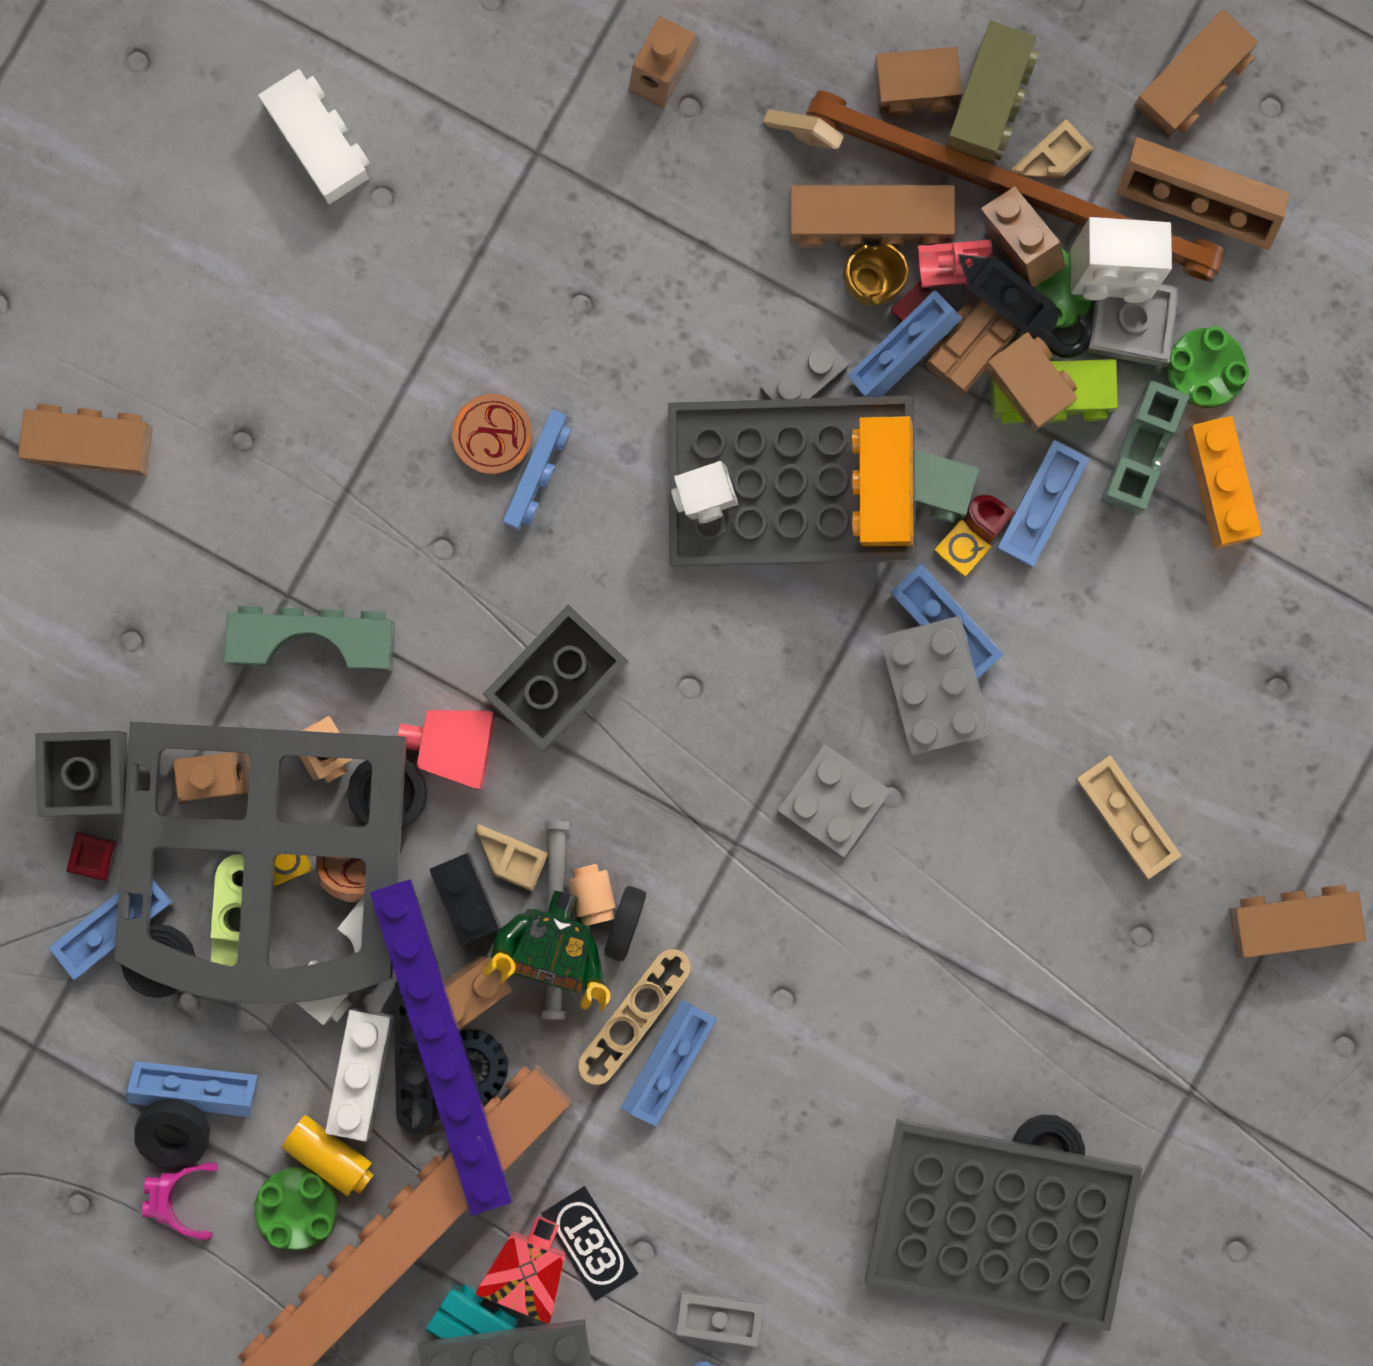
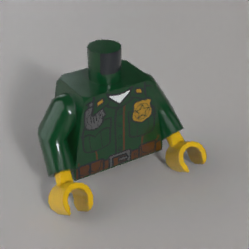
M554 890L547 913L536 909H527L525 913H520L513 917L496 933L491 960L483 968L484 975L489 976L497 968L502 975L501 984L512 974L570 992L581 993L583 988L586 992L581 999L580 1005L586 1010L589 1008L592 998H594L600 1004V1011H603L611 997L610 991L603 983L602 966L595 938L590 935V927L571 920L577 900L576 896Z

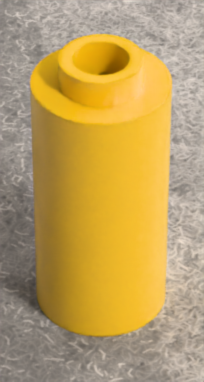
M305 1114L289 1134L281 1149L347 1197L352 1191L360 1195L374 1175L368 1170L372 1162L335 1135L325 1134L326 1129Z

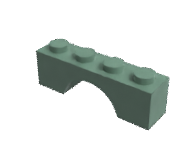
M238 606V613L226 614L224 662L229 665L271 666L280 649L290 641L303 636H319L332 641L340 649L347 667L351 670L393 672L395 622L385 619V612L361 611L360 618H344L343 610L321 609L320 616L318 617L303 616L304 609L279 608V615L262 614V607Z

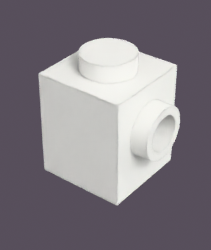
M722 461L674 476L677 488L671 489L675 506L679 513L685 511L686 516L691 520L698 518L699 523L710 522L723 516L721 510L739 505L727 466Z

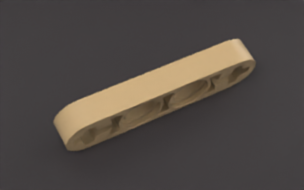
M678 949L662 951L582 1054L578 1066L580 1075L586 1082L600 1085L611 1079L680 989L690 973V962L684 952ZM677 956L682 960L679 967L683 970V973L680 977L673 974L668 978L665 985L671 986L672 989L668 994H665L658 984L648 981L647 978L651 973H654L657 979H659L665 970V967L661 964L662 960L665 957L672 960ZM644 988L655 990L659 996L657 1008L650 1012L640 1010L635 1003L636 994ZM618 1021H626L634 1029V1037L628 1044L619 1045L611 1039L610 1029ZM601 1039H604L611 1049L621 1052L622 1055L616 1060L610 1054L604 1064L608 1072L605 1075L598 1072L593 1077L588 1073L590 1065L586 1060L589 1056L597 1059L605 1048L597 1046Z

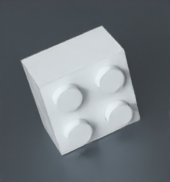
M1089 217L1071 247V294L1083 295L1088 300L1120 297L1130 303H1140L1151 299L1172 269L1171 222Z

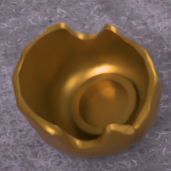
M889 243L881 246L864 245L846 260L842 278L851 297L867 306H880L892 301L903 290L907 283L909 268L905 256Z

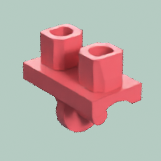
M991 239L918 246L921 289L965 285L967 281L957 254L988 256L989 253L992 254ZM967 259L965 265H969L971 260Z

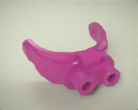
M205 1162L203 1164L191 1165L175 1174L162 1173L160 1178L146 1177L144 1193L149 1194V1201L143 1202L142 1217L156 1218L157 1223L170 1225V1227H173L187 1237L191 1236L199 1240L211 1239L213 1232L193 1230L179 1221L173 1210L172 1195L175 1185L183 1175L196 1170L217 1171L219 1169L216 1162Z

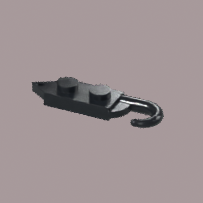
M991 253L988 256L957 254L967 281L964 286L1024 333L1029 332L1033 339L1036 337L1041 338L1051 354L1060 358H1074L1081 355L1088 348L1092 328L1089 321L1083 315L1077 316V321L1082 329L1081 337L1075 343L1066 344L1051 333L1058 320V308L1054 302ZM967 259L971 260L969 265H965Z

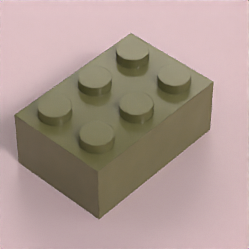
M991 20L989 21L945 146L990 164L993 159L1001 161L1013 128L1006 126L1007 121L1014 123L1026 93V89L1019 87L1020 83L1027 86L1039 56V51L1032 49L1037 36Z

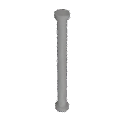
M545 821V829H549L547 911L553 891L564 892L566 830H570V821ZM546 984L545 1010H541V1019H565V1011L561 1010L562 989Z

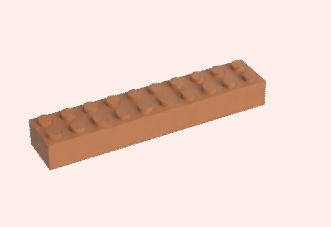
M538 1064L531 1071L524 1066L506 1084L510 1092L502 1100L495 1095L484 1106L503 1171L540 1136L572 1101V1098ZM451 1152L444 1159L437 1154L417 1174L421 1182L414 1189L407 1184L390 1201L387 1207L392 1212L385 1219L378 1213L357 1235L362 1242L356 1248L349 1243L327 1265L332 1272L326 1278L319 1273L297 1296L302 1303L297 1308L290 1302L267 1326L272 1333L266 1338L261 1332L237 1356L243 1362L240 1366H312L468 1208V1204Z

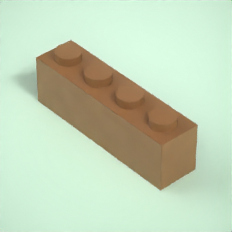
M1136 137L1127 158L1116 192L1117 195L1270 250L1285 218L1289 192Z
M791 185L790 242H799V247L820 248L823 247V242H839V246L842 248H860L864 246V242H880V246L889 243L895 248L904 247V242H921V246L945 244V242H952L955 235V185Z

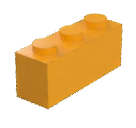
M910 416L861 417L860 429H853L852 431L853 454H860V470H853L852 474L853 495H860V511H853V536H860V543L863 546H913V422Z
M1233 416L1192 425L1185 431V436L1213 548L1218 549L1258 538L1262 535Z

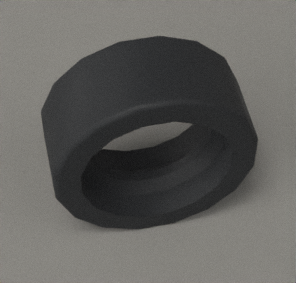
M407 759L405 762V777L410 783L412 795L409 805L402 812L401 830L418 819L425 808L428 794L425 778L417 766ZM368 760L358 765L350 777L347 790L350 809L358 821L364 825H367L369 822L370 811L363 795L365 783L372 775V765Z

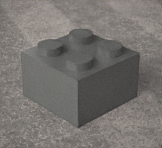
M126 732L35 733L38 817L124 815L128 759Z

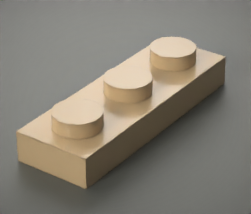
M1108 755L1075 778L1146 879L1149 880L1182 856L1111 755Z

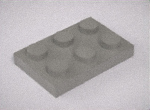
M961 615L880 636L911 755L991 736L992 733Z

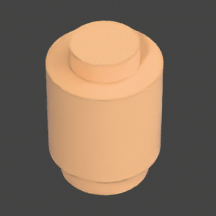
M597 864L573 869L575 878L567 879L571 895L577 897L574 907L576 918L581 917L582 924L587 926L614 919L613 908H616L608 871H599Z

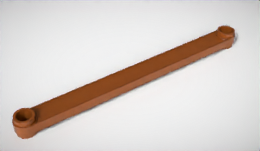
M817 91L806 111L807 116L818 117L835 130L996 193L1004 194L1015 186L1032 207L1083 227L1089 217L1133 220L847 108L846 101L835 94ZM1171 234L1172 261L1183 265V272L1201 281L1212 282L1215 275H1218L1222 265L1224 249L1207 240L1194 239L1192 243Z

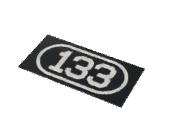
M585 1186L541 1213L544 1218L559 1225L555 1237L595 1301L639 1274Z

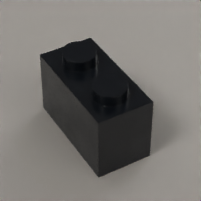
M465 853L429 869L461 945L502 928L471 853Z

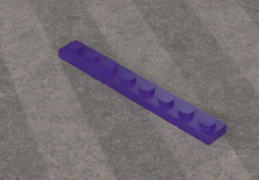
M408 879L371 891L372 902L471 1216L513 1202L412 880Z

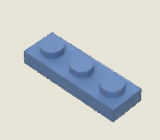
M934 290L847 376L865 397L883 396L963 318Z
M553 409L551 410L504 517L503 523L505 526L520 532L523 524L530 526L539 507V503L534 501L540 486L548 487L556 467L550 464L556 449L564 450L572 431L571 428L566 426L568 423L567 415Z
M1053 440L996 549L1033 568L1090 458Z
M922 563L890 591L920 625L961 615L977 679L1004 655L998 646Z
M154 877L150 921L173 903ZM119 892L49 947V950L73 980H77L115 950ZM131 893L129 919H141L143 894Z
M682 999L621 1108L629 1114L657 1127L717 1018Z
M135 1061L126 1091L127 1103L149 1106L153 1102L165 1099L181 1100L195 1106L200 1112L251 1117L258 1087V1075Z

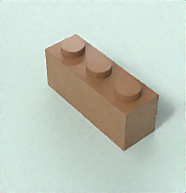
M1222 9L1141 93L1134 107L1168 138L1177 129L1184 134L1200 117L1196 109L1205 100L1212 105L1228 87L1223 81L1232 72L1239 76L1253 62L1255 57L1251 52L1258 41Z
M37 404L36 410L24 409L18 458L24 462L147 476L153 428L146 422H142L143 416L131 413H118L117 419L103 418L101 411L78 408L77 415L61 413L62 407L50 404Z
M1346 884L1321 887L1322 895L1306 897L1305 890L1280 893L1281 901L1265 903L1264 896L1240 899L1241 907L1229 908L1236 957L1247 958L1367 941L1359 891L1347 892Z

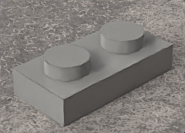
M821 335L763 384L760 390L769 400L813 398L847 369L849 364L829 341Z
M682 1291L676 1335L758 1347L764 1303Z

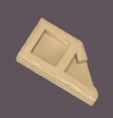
M768 109L763 120L765 126L771 129L790 131L796 135V140L812 146L835 150V148H839L844 137L818 117Z
M1065 119L1011 169V172L1024 177L1063 179L1094 148Z
M478 824L476 831L494 875L533 891L549 853Z

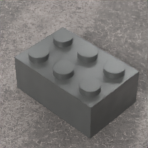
M568 604L493 682L483 695L545 753L629 665V662Z

